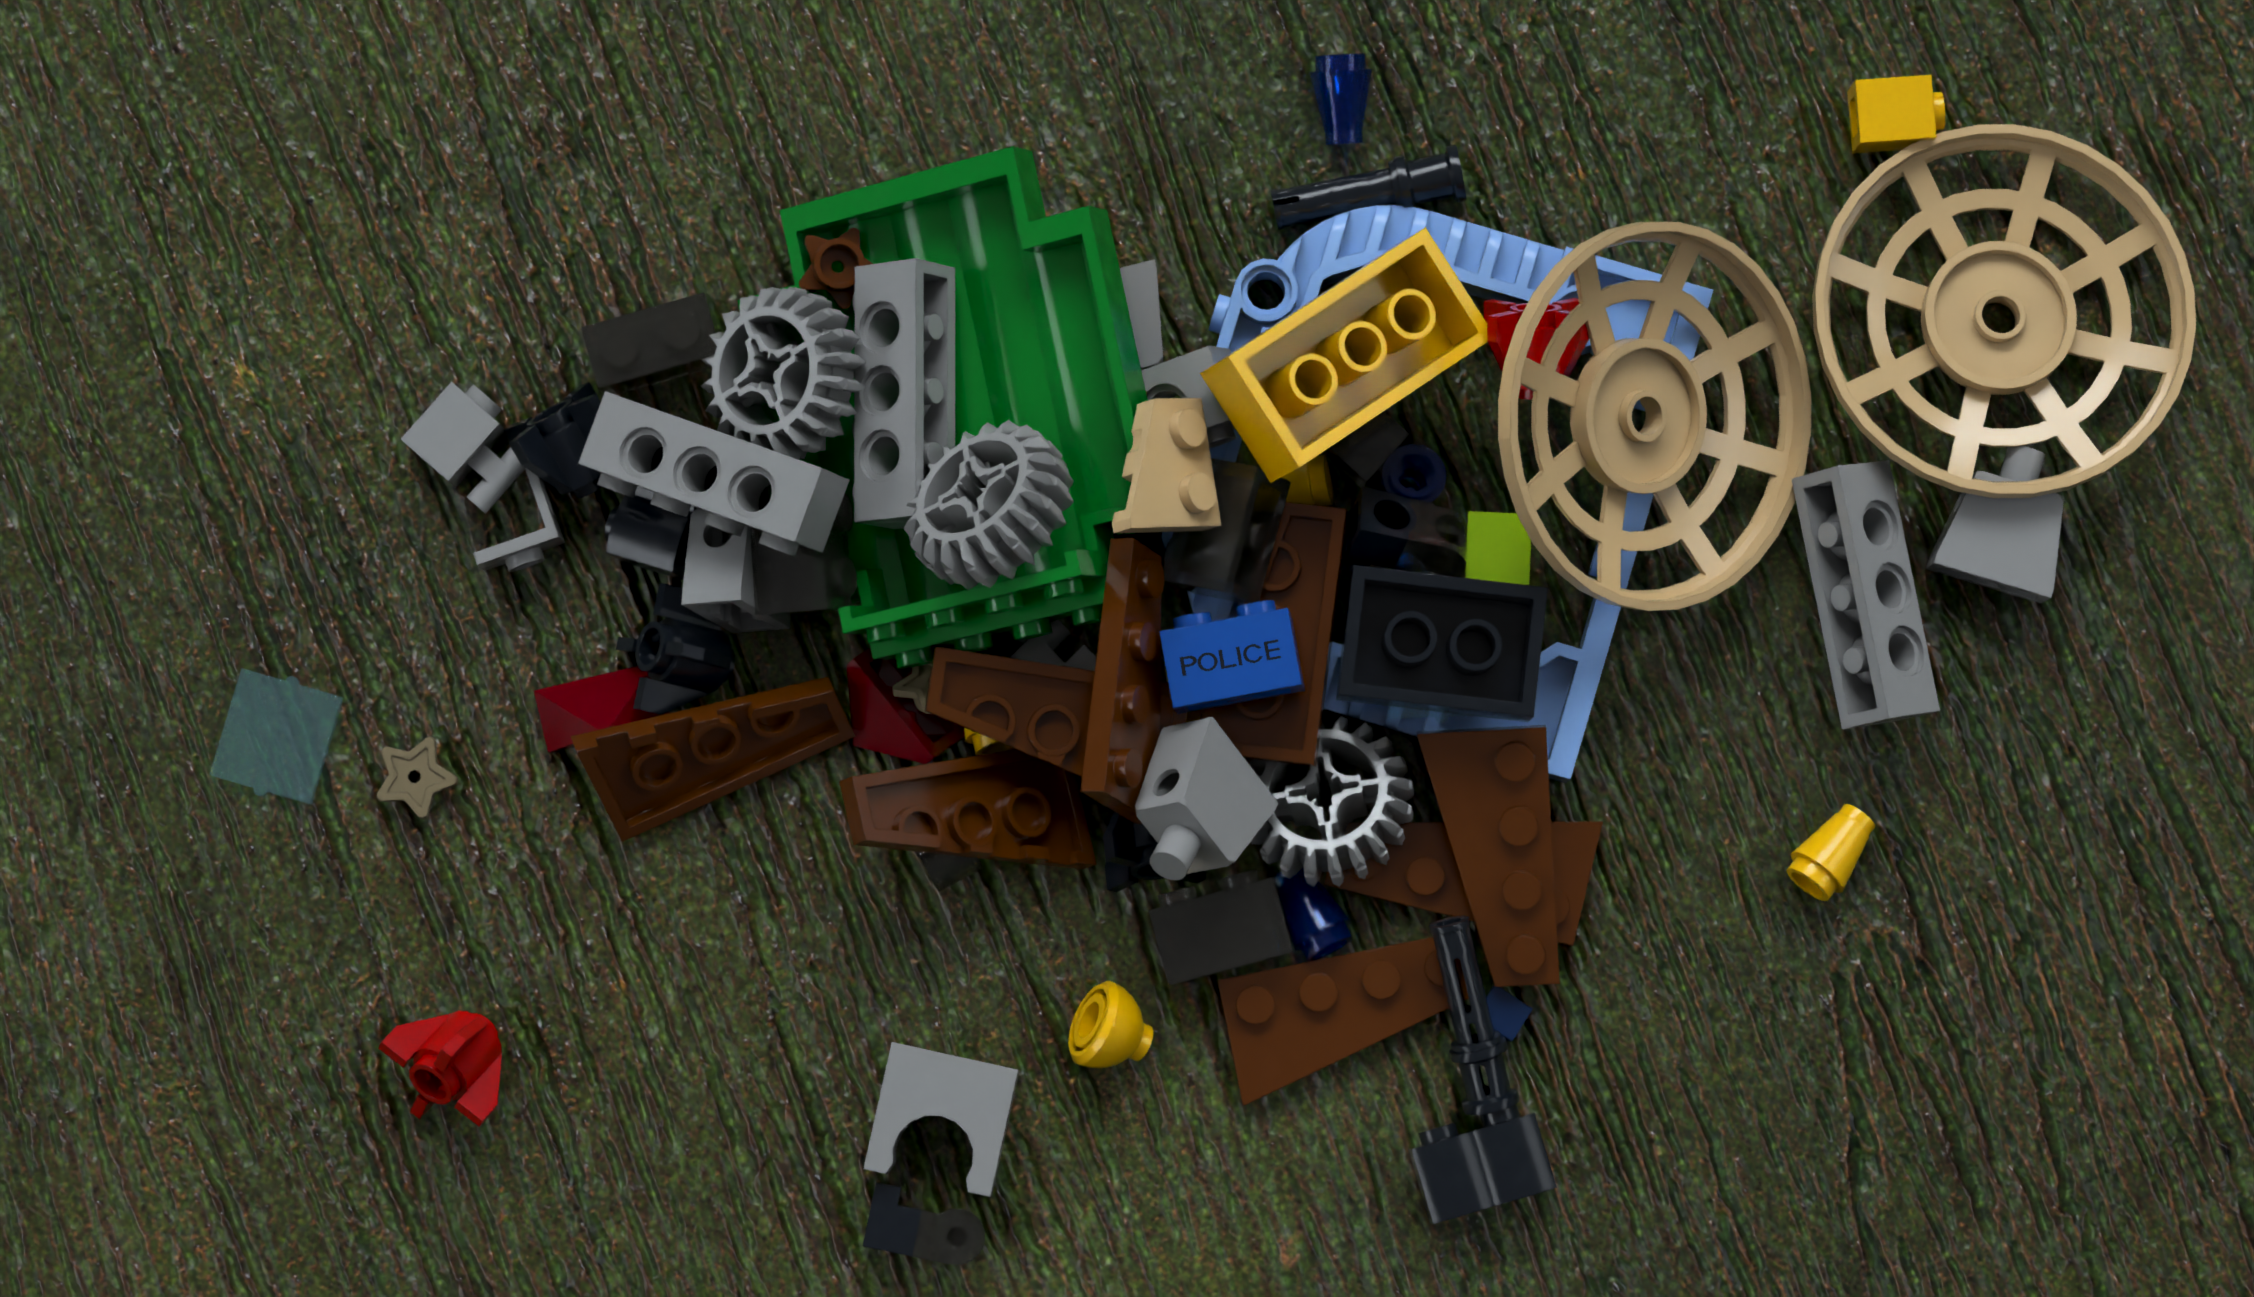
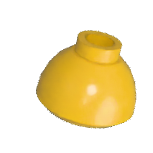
M1105 981L1093 987L1080 1003L1070 1027L1068 1047L1074 1063L1088 1068L1116 1066L1128 1058L1140 1061L1151 1046L1153 1028L1143 1022L1141 1009L1128 991L1113 981Z

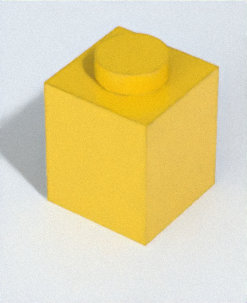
M1932 75L1855 80L1847 91L1852 154L1903 150L1908 145L1918 141L1935 140L1937 138L1936 130H1944L1945 128L1944 97L1942 92H1933Z

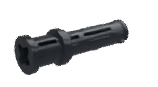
M1456 145L1446 146L1444 154L1409 161L1403 155L1396 156L1393 161H1388L1389 168L1280 190L1272 189L1271 196L1278 230L1285 229L1284 227L1329 219L1347 211L1369 206L1400 205L1404 208L1415 207L1416 204L1451 197L1457 203L1467 201Z
M1454 916L1431 923L1429 930L1433 935L1443 988L1456 1040L1451 1043L1452 1048L1449 1050L1451 1061L1459 1063L1466 1098L1461 1102L1462 1109L1466 1115H1483L1510 1108L1517 1104L1520 1099L1518 1091L1515 1088H1510L1502 1054L1508 1048L1506 1039L1499 1031H1494L1483 986V978L1480 973L1469 928V917ZM1456 958L1460 959L1470 1005L1465 1004L1455 961ZM1471 1023L1475 1024L1477 1033L1472 1034ZM1480 1066L1485 1067L1489 1085L1484 1084Z

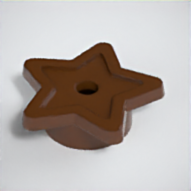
M851 228L840 237L830 240L807 235L804 240L811 265L800 279L799 287L805 290H826L841 309L849 308L855 292V267L873 264L864 258L860 249L859 230ZM836 261L842 263L843 271L840 273L834 272L831 267L832 263Z

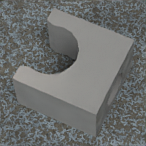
M892 1042L863 1169L884 1174L889 1173L896 1163V1147L902 1133L914 1121L927 1116H942L956 1122L967 1133L973 1148L972 1167L966 1178L968 1192L991 1197L1020 1070Z

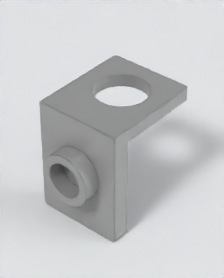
M527 468L525 470L545 528L474 552L476 564L483 571L506 564L509 572L534 566L545 560L542 551L565 543L544 480Z

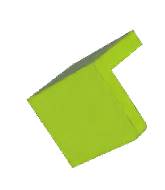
M1468 511L1465 578L1529 585L1531 540L1516 513Z

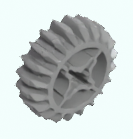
M774 287L761 289L758 297L751 295L740 298V312L722 313L726 331L709 335L717 346L715 355L702 359L708 367L712 368V378L700 385L708 393L715 396L705 411L716 418H721L717 431L798 460L805 459L807 452L825 451L826 437L834 438L835 436L844 435L839 418L841 416L848 417L857 414L849 402L852 392L855 393L865 389L857 380H854V370L866 363V361L859 355L851 353V350L861 337L852 330L845 329L849 316L843 314L838 309H833L832 301L827 300L824 296L807 293V290L796 287H788V289ZM793 325L801 334L804 342L798 345L796 340L790 339L786 328ZM768 403L769 408L776 409L780 420L774 423L767 416L762 405Z
M1010 420L1002 423L998 428L987 422L982 426L977 436L965 431L961 442L951 449L944 446V456L936 464H926L928 475L920 483L918 497L906 505L916 508V513L904 526V530L909 535L910 546L916 551V557L939 579H944L950 585L954 583L961 584L968 590L979 582L991 588L1001 574L1013 579L1018 566L1024 562L1034 564V554L1042 546H1053L1050 535L1053 530L1067 524L1062 511L1069 508L1074 502L1068 492L1074 480L1069 475L1067 464L1062 459L1063 455L1051 441H1047L1039 431L1033 430L1027 424L1017 426Z
M1340 715L1335 721L1333 729H1325L1322 721L1316 767L1251 760V768L1279 803L1276 810L1251 841V844H1263L1260 853L1262 859L1270 865L1281 860L1280 868L1282 874L1289 879L1304 867L1306 882L1313 887L1320 880L1322 872H1329L1332 883L1340 887L1344 880L1342 870L1354 867L1355 874L1359 878L1365 879L1368 875L1365 861L1370 857L1378 863L1387 865L1390 857L1384 843L1403 845L1405 835L1403 829L1398 824L1409 823L1413 819L1412 806L1405 801L1414 796V788L1411 780L1403 778L1408 772L1404 758L1401 756L1391 757L1394 748L1392 742L1386 736L1373 741L1374 733L1372 727L1367 725L1366 722L1350 734L1348 719ZM1332 762L1354 765L1365 771L1373 779L1361 780L1360 775H1343L1333 768ZM1310 767L1307 776L1302 781L1287 785L1299 772ZM1326 780H1328L1332 793V805L1329 806L1330 821L1328 822L1323 807H1321L1323 796H1326L1324 787ZM1368 816L1357 829L1344 835V831L1350 822L1356 818ZM1294 821L1295 826H1312L1319 830L1322 840L1301 837L1288 830L1281 822Z

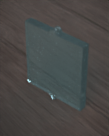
M241 668L209 775L252 787L254 793L260 797L265 796L269 792L312 805L344 698L302 686L299 679L294 676L288 677L285 681Z

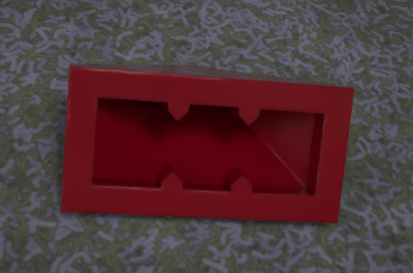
M868 648L847 664L851 723L856 736L853 737V746L926 764L963 740L965 733L964 727L918 710L913 698L895 697L893 695V685L912 674V668L898 669L896 659H873L871 648Z
M635 666L534 690L548 753L573 748L571 736L660 716V714L633 709L639 678L651 679L648 673Z

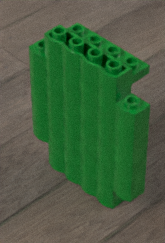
M1015 146L779 210L795 285L788 287L800 288L799 281L811 265L804 240L807 235L830 240L840 237L851 228L859 230L860 249L864 258L873 264L918 258L955 267V446L961 442L965 431L977 436L982 426L987 422L996 428L1007 420H1010L1017 426L1027 424L1033 430L1039 431L1047 441H1051L1063 455L1062 459L1067 464L1069 475L1074 480L1068 491L1074 502L1069 508L1062 511L1067 524L1053 530L1050 535L1053 546H1042L1034 554V564L1024 562L1018 566L1013 579L1001 574L991 588L979 582L968 590L961 584L954 583L950 585L944 579H939L916 557V551L910 546L909 535L904 528L889 529L854 522V502L852 497L854 484V438L852 426L854 414L848 417L841 416L839 420L844 435L835 436L834 438L826 437L825 451L807 452L805 459H799L849 479L823 553L799 545L796 556H791L799 599H822L825 609L841 607L838 608L843 634H866L872 658L883 660L896 659L898 669L932 663L934 647L944 648L954 645L955 650L979 652L994 647L992 636L1013 631L1015 641L1051 634L1053 633L1051 622L1072 616L1074 626L1101 622L1110 539L1114 538L1112 530L1113 516L1115 512L1126 509L1131 482L1122 478L1126 455L1130 452L1133 445L1131 431L1137 404L1148 401L1108 211L1093 206H1085L1046 217L1033 152ZM837 261L832 263L831 267L834 272L840 273L843 271L842 263ZM807 290V293L824 296L827 300L832 301L833 309H838L843 314L849 316L845 329L852 330L855 333L853 298L849 308L841 309L826 290ZM793 325L786 328L790 339L796 340L798 345L804 342L801 334ZM855 346L851 350L852 354H855ZM852 392L849 402L854 408V393ZM768 403L762 405L763 410L774 423L780 420L776 409L769 408ZM1117 533L1118 536L1136 534V533ZM861 601L862 606H852L851 604Z

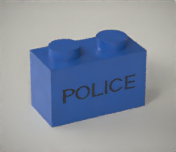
M1274 600L1252 602L1236 607L1238 617L1212 621L1211 612L1187 614L1172 619L1174 629L1159 631L1172 706L1177 714L1305 691L1293 620L1289 609L1276 610Z

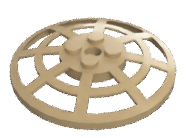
M1978 124L1936 134L1937 138L1935 140H1923L1908 145L1880 164L1852 192L1831 225L1818 259L1812 294L1814 335L1822 367L1839 403L1858 429L1887 457L1920 478L1957 492L1989 498H2033L2067 491L2102 476L2131 456L2158 428L2180 393L2191 362L2196 331L2195 292L2185 252L2169 219L2148 191L2119 164L2084 143L2053 131L2016 124ZM1972 151H2014L2030 154L2019 191L2010 189H1977L1953 194L1944 199L1927 164L1946 156ZM2054 162L2070 167L2102 186L2128 210L2138 226L2105 245L2098 234L2078 216L2059 204L2044 198ZM1904 177L1920 212L1912 216L1892 236L1878 258L1875 268L1841 255L1845 240L1863 211L1888 186ZM1979 210H2005L2012 212L2004 241L1982 242L1969 247L1953 217ZM2037 219L2048 223L2064 233L2084 252L2086 257L2060 271L2048 258L2031 249L2030 244ZM1930 230L1946 262L1938 270L1929 286L1927 287L1894 276L1893 273L1896 265L1905 251L1923 233ZM2153 248L2162 267L2170 298L2171 336L2169 348L2130 341L2132 333L2131 303L2126 283L2119 267ZM2098 279H2101L2105 288L2110 308V337L2076 329L2077 311L2073 294ZM1833 280L1868 294L1866 302L1867 334L1878 368L1847 382L1839 365L1831 333L1830 296ZM1886 301L1921 312V330L1925 344L1895 359L1891 351L1886 331ZM1991 303H2000L2007 306L2015 318L2014 329L2006 333H1998L1989 329L1982 318L1983 307ZM2067 354L2103 362L2102 368L2091 387L2069 408L2065 406L2047 379ZM1939 367L1952 380L1966 387L1959 418H1953L1931 405L1912 387L1909 381ZM2123 367L2162 374L2156 393L2139 420L2116 444L2100 453L2079 423L2087 419L2107 398L2118 381ZM1892 390L1899 401L1918 419L1937 431L1954 438L1947 470L1923 461L1898 445L1873 422L1861 404ZM2024 391L2044 420L2038 424L2020 428L1983 427L1991 394L2008 395ZM2056 437L2077 465L2076 468L2059 475L2030 481H1987L1972 478L1979 445L1987 447H2020L2045 442Z
M1635 222L1607 229L1579 244L1551 269L1528 301L1516 324L1504 360L1498 397V442L1504 478L1516 514L1533 545L1554 571L1579 591L1606 604L1634 610L1658 611L1678 610L1707 601L1735 585L1758 564L1779 536L1796 501L1792 479L1804 475L1811 437V389L1806 356L1795 322L1780 292L1761 267L1734 243L1708 229L1681 222ZM1629 242H1663L1675 245L1659 282L1653 280H1627L1601 289L1595 254L1606 248ZM1698 255L1709 260L1733 281L1750 303L1758 319L1757 323L1727 338L1723 328L1710 311L1692 295L1682 291ZM1574 272L1579 304L1569 312L1555 330L1539 364L1526 357L1535 329L1553 296L1571 273ZM1628 300L1651 301L1639 338H1625L1615 341L1606 308ZM1674 311L1695 328L1708 347L1706 351L1691 360L1678 348L1664 341ZM1586 323L1594 355L1584 366L1578 380H1574L1556 372V368L1567 344L1579 328ZM1769 346L1774 361L1779 393V432L1776 449L1744 440L1746 399L1738 362ZM1717 374L1720 377L1724 401L1723 433L1706 428L1707 405L1702 383ZM1521 385L1533 391L1531 432L1535 458L1540 470L1528 483L1523 472L1518 441V399ZM1549 398L1571 407L1570 426L1573 442L1554 458L1548 434ZM1638 400H1640L1646 412L1645 423L1639 432L1635 429L1632 421V411ZM1698 454L1715 458L1714 468L1704 488L1692 504L1687 506L1676 483L1689 471ZM1737 466L1769 474L1770 477L1764 495L1750 523L1733 546L1720 557L1700 528V525L1710 517L1722 501L1734 478ZM1583 467L1586 468L1594 479L1604 485L1599 521L1578 505L1564 485ZM1627 493H1653L1668 522L1645 531H1624L1623 522ZM1550 497H1552L1555 505L1573 526L1588 538L1598 542L1597 580L1585 575L1575 567L1551 539L1537 513V510ZM1680 541L1700 572L1684 582L1661 589L1621 588V550L1652 551Z

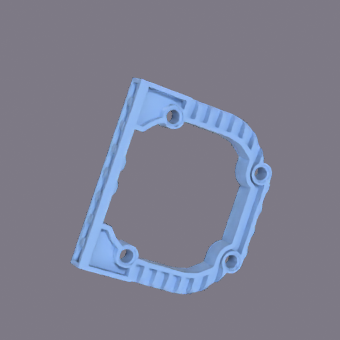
M1376 205L1358 208L1338 214L1311 228L1296 239L1278 260L1263 258L1249 263L1241 270L1236 279L1231 297L1219 294L1208 331L1220 334L1216 347L1230 349L1232 353L1319 296L1320 289L1342 281L1425 227L1467 293L1487 300L1495 299L1516 304L1528 303L1533 292L1551 269L1569 254L1573 248L1566 246L1565 250L1416 207L1404 208L1400 205ZM1595 255L1601 289L1627 280H1653L1659 282L1662 274ZM1574 272L1571 273L1550 301L1551 304L1556 301L1578 298ZM1271 280L1282 289L1284 298L1275 308L1269 310L1260 309L1249 300L1247 291L1250 286L1256 281ZM1685 282L1682 291L1692 295L1708 309L1713 289ZM1628 300L1606 308L1615 341L1625 338H1639L1651 301ZM1674 311L1664 341L1678 348L1691 360L1694 358L1700 335L1687 320ZM1589 340L1581 355L1589 352L1594 355ZM1638 400L1634 408L1645 411L1640 400ZM1233 429L1236 436L1234 440L1210 448L1222 525L1209 529L1212 537L1210 545L1204 551L1194 554L1181 550L1176 544L1174 537L1176 532H1162L1161 545L1167 559L1172 565L1184 571L1187 594L1193 613L1211 612L1212 621L1238 617L1236 607L1245 604L1249 593L1236 575L1243 550L1245 528L1239 509L1226 495L1242 444V438L1236 429ZM1627 493L1623 522L1624 531L1644 530L1654 496L1653 493ZM1598 542L1588 575L1597 577ZM1621 550V588H1627L1637 551ZM1593 597L1579 648L1556 642L1541 652L1534 717L1529 722L1336 700L1342 645L1332 642L1324 710L1417 737V731L1546 725L1549 778L1567 783L1571 780L1621 607L1606 604Z

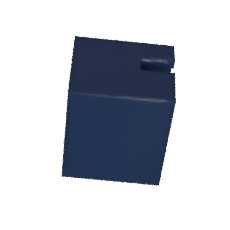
M1493 985L1486 995L1494 1031H1499L1505 1039L1511 1042L1533 1008L1502 988Z

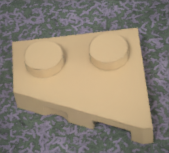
M1155 398L1137 404L1131 431L1133 445L1130 452L1126 455L1122 478L1131 482L1126 509L1114 513L1112 521L1113 533L1205 531L1222 526L1202 398Z

